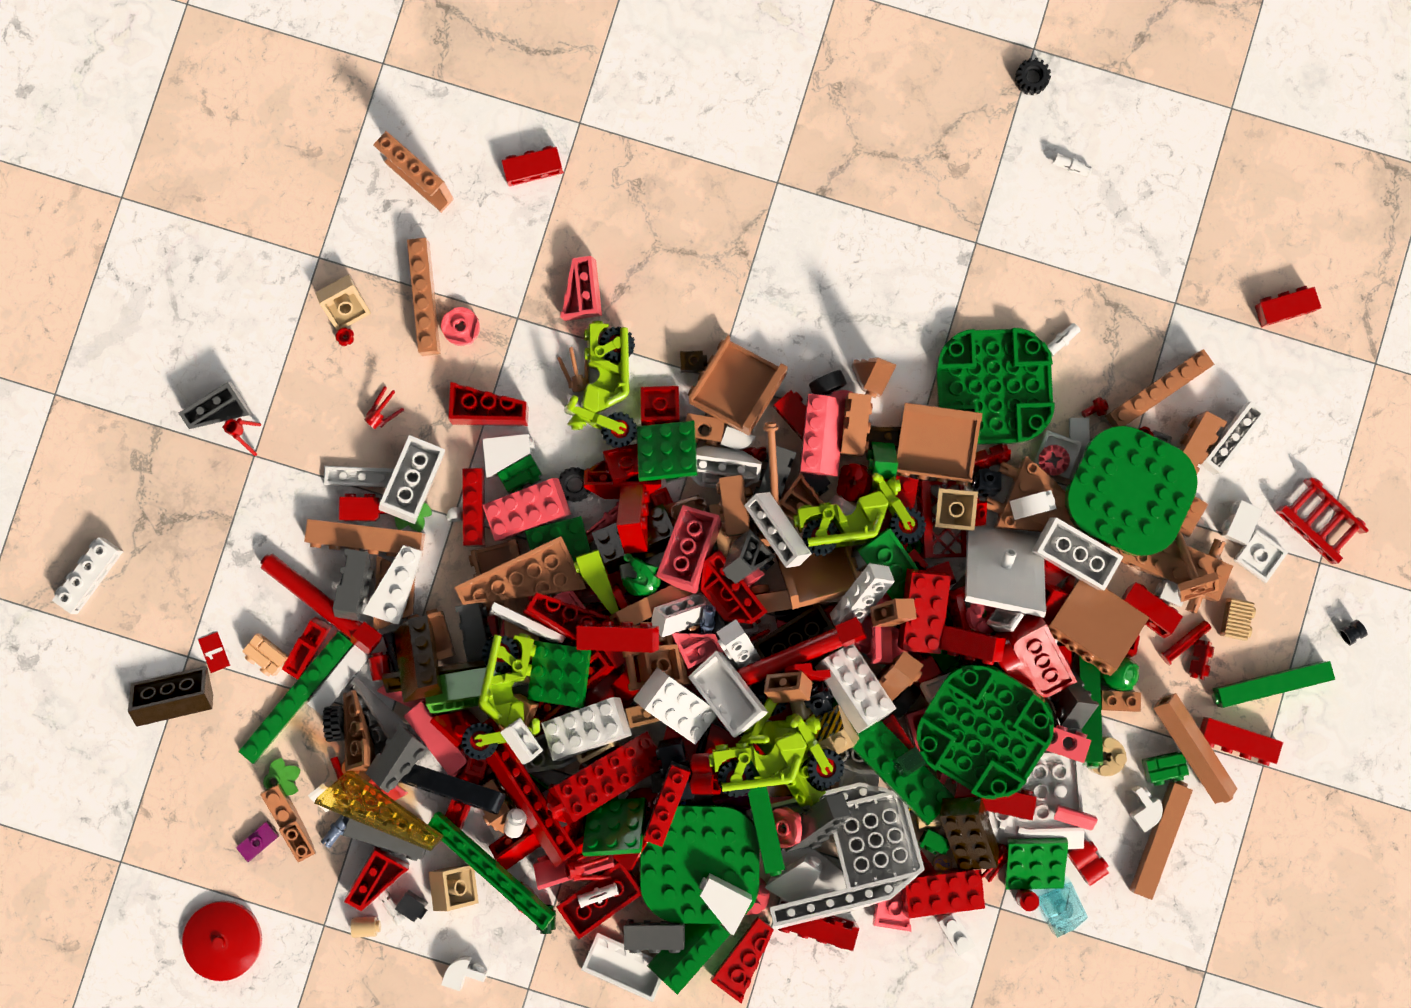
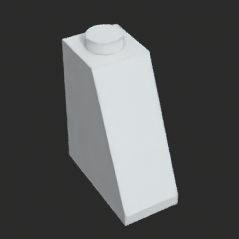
M529 434L483 439L486 477L488 479L494 478L498 475L499 471L530 454L532 455V450H535L534 438L531 439Z
M806 854L785 867V870L781 871L782 874L771 876L765 888L787 902L805 899L820 875L824 863L818 857Z
M709 873L707 879L704 877L699 885V889H701L700 897L728 932L734 935L752 902V895Z

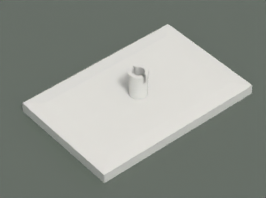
M985 525L976 526L974 531L967 530L965 601L1044 617L1046 614L1044 558L1031 552L1039 537Z

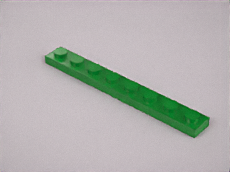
M340 631L336 633L238 751L252 764L258 761L354 645L350 642L349 638Z
M440 811L435 813L427 828L541 930L547 928L556 913Z

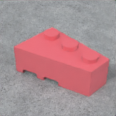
M592 256L572 258L568 287L564 296L563 310L560 318L564 321L602 316L597 263Z

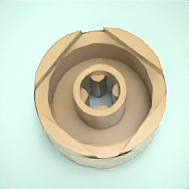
M1102 736L1103 752L1107 753L1106 759H1103V765H1099V768L1088 769L1101 776H1113L1119 773L1126 764V752L1118 740Z

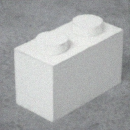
M1243 500L1236 501L1229 509L1230 516L1228 521L1226 520L1222 525L1221 531L1223 532L1221 536L1241 546L1248 545L1263 509Z
M956 913L941 914L935 918L958 956L976 946Z

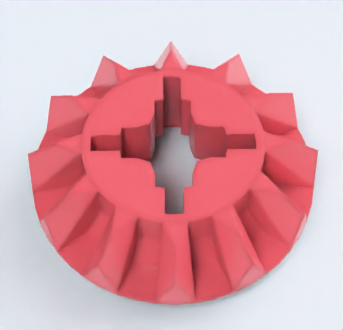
M1059 445L1047 446L1039 455V466L1048 475L1056 476L1062 474L1067 470L1070 463L1068 452ZM1052 452L1057 458H1063L1057 461V468L1054 467L1053 463L1046 462L1048 459H1051Z

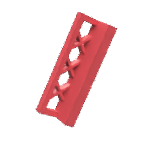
M885 593L876 605L890 601L891 598ZM871 617V664H891L892 626L873 627Z

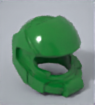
M630 553L625 554L624 560L630 562L633 570L637 573V578L628 576L622 578L625 590L630 595L647 597L654 594L661 583V579L656 576L659 567L642 561Z
M1127 657L1123 659L1118 669L1111 676L1100 672V684L1117 691H1131L1139 679V665Z

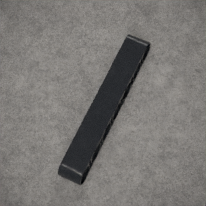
M417 764L399 781L400 783L496 815L499 814L506 795L496 790Z

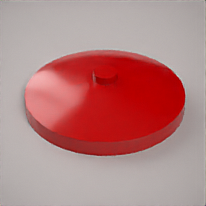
M216 901L200 908L187 922L182 937V948L187 963L197 974L213 981H228L244 974L256 962L262 947V932L256 917L246 907L232 901Z

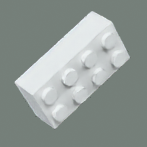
M409 435L380 501L379 510L415 524L444 457L445 449Z
M1049 518L1031 551L1093 588L1103 591L1106 589L1123 558L1122 555L1058 518Z
M854 644L844 647L824 658L814 667L816 670L830 669L831 677L823 681L831 689L833 697L857 733L862 732L897 709Z
M658 667L633 699L644 710L695 745L717 716L707 702Z
M611 697L541 723L553 761H562L632 736L622 701L619 697Z

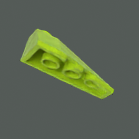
M595 549L577 556V561L574 562L577 574H582L584 580L611 615L619 611L599 550Z

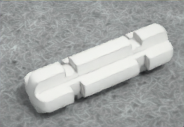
M385 889L378 896V899L383 902L382 905L389 916L393 917L392 920L395 925H400L405 921V917L395 910L397 905L392 897H389L390 894Z

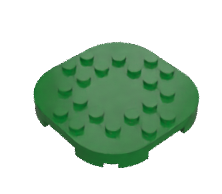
M1022 328L965 330L953 336L939 353L936 364L938 407L983 413L977 445L1026 442L1041 434L1052 420L1055 409L1052 388V356L1045 342L1043 343L1031 331Z
M1116 426L1102 431L1087 444L1072 481L1066 489L1065 507L1068 510L1070 520L1082 533L1123 551L1125 554L1147 556L1161 552L1177 537L1195 498L1198 485L1195 467L1183 451L1139 429L1129 426Z
M969 663L958 667L946 677L919 722L917 741L921 756L932 769L941 771L971 790L972 794L985 799L1008 797L1024 786L1045 750L1049 747L1053 737L1054 718L1046 700L1032 688L995 666L984 663Z
M679 803L663 846L648 842L641 853V893L648 908L661 919L673 923L722 924L700 897L701 889H699V885L704 877L707 879L710 873L752 895V902L745 913L747 914L753 907L759 892L760 847L753 820L742 809L730 804L690 805Z

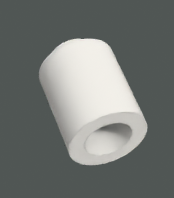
M515 808L508 812L503 828L504 833L508 837L517 838L522 835L527 820V815L523 810Z

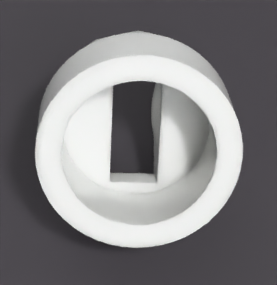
M458 507L450 508L447 513V520L452 522L462 521L461 510Z

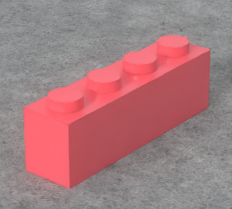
M421 701L403 717L447 774L456 777L466 768L469 756L465 754L460 746L456 748L430 723L431 719L436 715L435 713L431 714L426 706V702Z

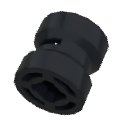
M1357 619L1351 622L1350 626H1344L1339 629L1342 639L1350 646L1356 643L1357 639H1362L1368 635L1364 625Z

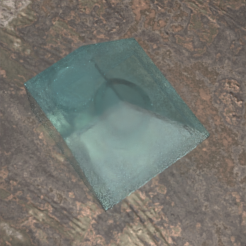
M1071 881L1064 884V888L1054 889L1039 896V906L1052 934L1057 938L1075 930L1088 918Z

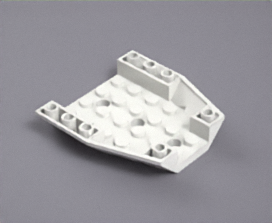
M1068 730L1067 732L1075 734L1076 730ZM1066 737L1063 740V746L1069 749L1073 742L1071 738ZM1045 750L1028 777L1027 782L1022 787L1033 791V795L1037 796L1033 821L986 811L997 843L1007 845L1008 839L1067 838L1068 849H1084V828L1054 819L1057 805L1083 812L1080 762ZM1064 786L1067 789V794L1064 797H1058L1056 795L1057 787Z

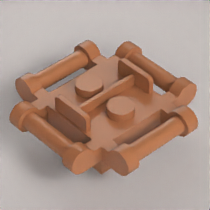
M671 634L665 637L659 635V642H662L664 645H660L659 650L653 653L622 652L623 658L626 659L630 683L628 684L629 691L640 690L657 667L683 686L691 685L686 665L679 653L678 645H673ZM633 656H637L641 682H637Z

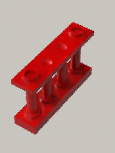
M1312 477L1307 478L1303 482L1308 488L1291 506H1280L1275 513L1329 563L1339 564L1343 559L1340 555L1341 548L1356 532L1359 534L1367 533L1369 529L1365 526L1366 524L1362 519L1352 515L1322 487L1321 481ZM1313 493H1316L1322 501L1306 519H1301L1297 515V510ZM1329 505L1336 512V515L1320 532H1315L1311 528V524ZM1344 519L1351 527L1334 545L1330 546L1325 541V537Z

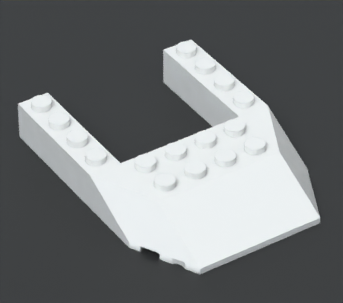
M859 782L827 790L819 798L821 800L826 796L843 793L851 814L845 821V824L837 828L838 831L833 833L847 889L770 907L775 929L857 910L890 900L925 870L908 806L893 790ZM795 798L771 804L772 812L781 807L790 808L799 814L811 810L810 805L800 807ZM749 809L747 814L753 820L752 811Z

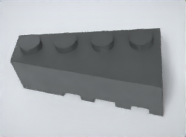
M776 446L780 500L796 452ZM768 453L765 459L768 465L766 470L762 469L759 480H762L760 488H755L753 496L756 493H771ZM749 514V520H750V522L755 523V521L753 520V518H752L751 515Z
M844 794L826 796L814 804L811 810L800 814L802 824L801 841L792 847L785 848V851L789 852L809 847L817 849L822 846L824 841L830 838L831 834L837 832V828L844 825L845 821L851 816Z
M361 809L351 813L343 836L369 843L374 847L388 849L389 852L394 854H404L406 858L413 861L421 860L424 857L431 838L430 834L375 814H368Z

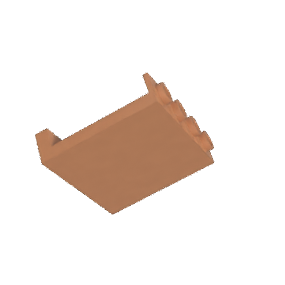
M387 131L373 144L375 148L387 157L385 164L438 211L442 213L454 200L445 182Z
M727 335L725 340H721L718 344V351L715 356L712 355L709 358L707 369L705 371L702 370L699 374L697 385H693L689 390V404L750 436L786 377L788 367L782 363L779 367L731 342L730 336Z
M905 403L897 452L898 476L910 477V474L918 475V479L923 480L935 477L938 482L948 483V479L956 480V484L967 485L968 482L972 483L980 422L982 421L983 413Z
M851 546L835 548L830 554L827 553L826 556H816L813 553L800 566L789 568L784 566L775 553L793 609L844 596L861 574L860 571L857 572L856 570L858 568L856 558L851 557L853 555Z
M1078 579L1048 628L1053 638L1064 644L1068 650L1080 655L1084 661L1096 666L1103 674L1111 676L1122 663L1149 617L1107 588L1104 591L1097 590Z

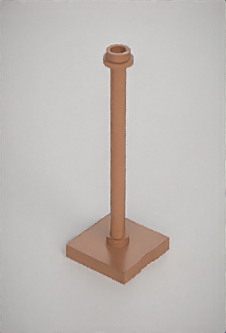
M766 422L763 429L767 431L771 495L779 505L775 431L778 430L776 422ZM757 529V537L765 546H771L761 530Z
M1180 530L1175 540L1191 578L1189 581L1177 584L1180 602L1218 591L1219 578L1216 572L1198 577Z

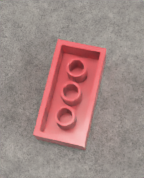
M551 478L482 505L495 541L506 540L524 533L526 530L537 528L571 515L559 478Z

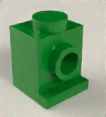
M929 828L924 830L918 841L920 847L923 848L926 845L925 849L935 855L937 852L945 855L950 847L947 838Z

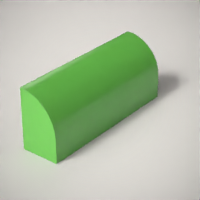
M486 667L440 675L443 694L426 697V706L430 713L478 706ZM494 670L493 676L503 675L505 673L503 671L496 672Z

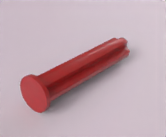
M1202 621L1167 651L1161 652L1160 657L1170 666L1175 658L1209 632L1212 628L1211 625L1206 621Z

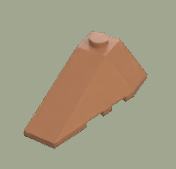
M869 358L868 361L856 359L851 367L862 391L866 392L865 394L872 395V398H876V396L880 398L896 368V364L881 358Z
M352 690L343 694L345 771H367L376 757L375 747L356 690Z

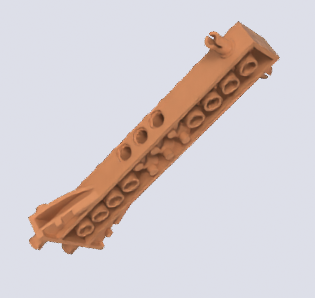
M1028 456L1022 459L1018 468L1002 461L998 472L1013 478V482L1003 503L987 497L985 500L987 502V509L998 513L994 528L1042 532L1049 518H1058L1077 529L1071 522L1068 510L1065 507L1066 492ZM1044 491H1052L1057 509L1017 520L1014 519L1009 501ZM1089 535L1092 539L1122 555L1121 563L1160 580H1169L1176 584L1191 580L1175 540L1166 549L1156 554L1132 556ZM1214 538L1209 554L1187 546L1198 577L1216 572L1219 578V590L1190 599L1185 610L1197 614L1202 599H1207L1211 602L1220 600L1233 569V565L1220 559L1226 542H1221V540Z

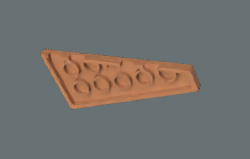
M560 536L454 588L462 604L467 605L533 596L535 593L551 594L586 589V586L580 574H577L573 559Z

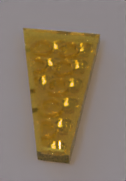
M347 771L320 794L314 802L316 805L429 851H432L443 838L442 834L354 771Z

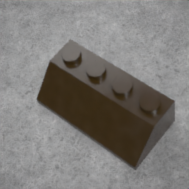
M817 603L754 643L753 646L760 658L763 659L835 627L821 605Z
M428 615L408 619L394 632L404 703L443 694L432 623Z
M207 666L131 683L128 713L136 727L213 708V691Z

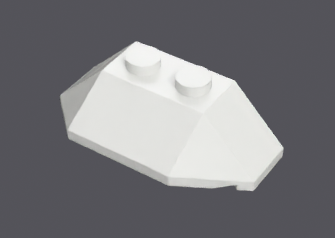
M712 446L696 448L698 475L690 477L699 486L717 488L716 483H719V478L736 475L744 476L745 487L759 481L762 462L745 451Z

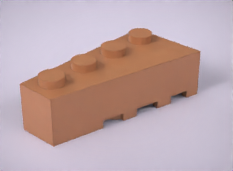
M1208 411L1195 417L1193 416L1188 423L1190 428L1187 434L1184 433L1179 441L1181 444L1179 449L1190 458L1197 474L1200 470L1197 467L1198 464L1201 465L1209 455L1208 447L1210 448L1219 438L1216 434L1220 427L1224 428L1227 424V421Z
M903 651L892 660L891 664L883 667L876 678L891 701H893L903 690L920 678L922 675L920 670L923 664Z

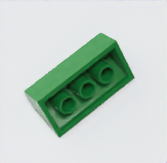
M685 923L684 950H680L679 953H669V950H661L648 963L647 967L678 995L729 937L730 933L720 924Z

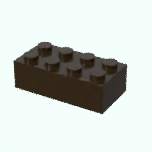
M663 503L648 509V551L630 553L640 560H645L662 553L667 548L674 528ZM617 522L592 532L608 574L618 571V565L629 563L624 560L625 554L617 529Z
M942 798L940 819L958 869L997 868L1000 850L982 798Z

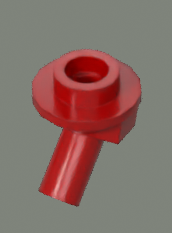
M1098 397L1092 401V406L1081 411L1084 418L1097 412L1098 416L1107 414L1109 406L1106 399Z
M763 446L741 450L752 455L760 462L767 455L766 448Z

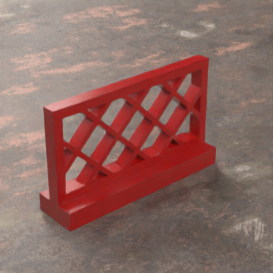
M919 481L916 493L917 512H921L920 515L921 517L924 516V522H926L925 532L919 539L923 545L921 547L922 552L919 555L922 558L966 557V530H960L957 535L950 529H944L938 536L933 532L935 520L932 522V518L935 519L936 516L932 513V507L937 503V498L931 493V485H937L942 489H949L952 485H958L959 490L963 491L964 485L956 484V481H948V483ZM946 531L954 538L948 545L940 539ZM937 541L945 548L940 554H934L933 546ZM955 541L961 545V553H955L950 549Z

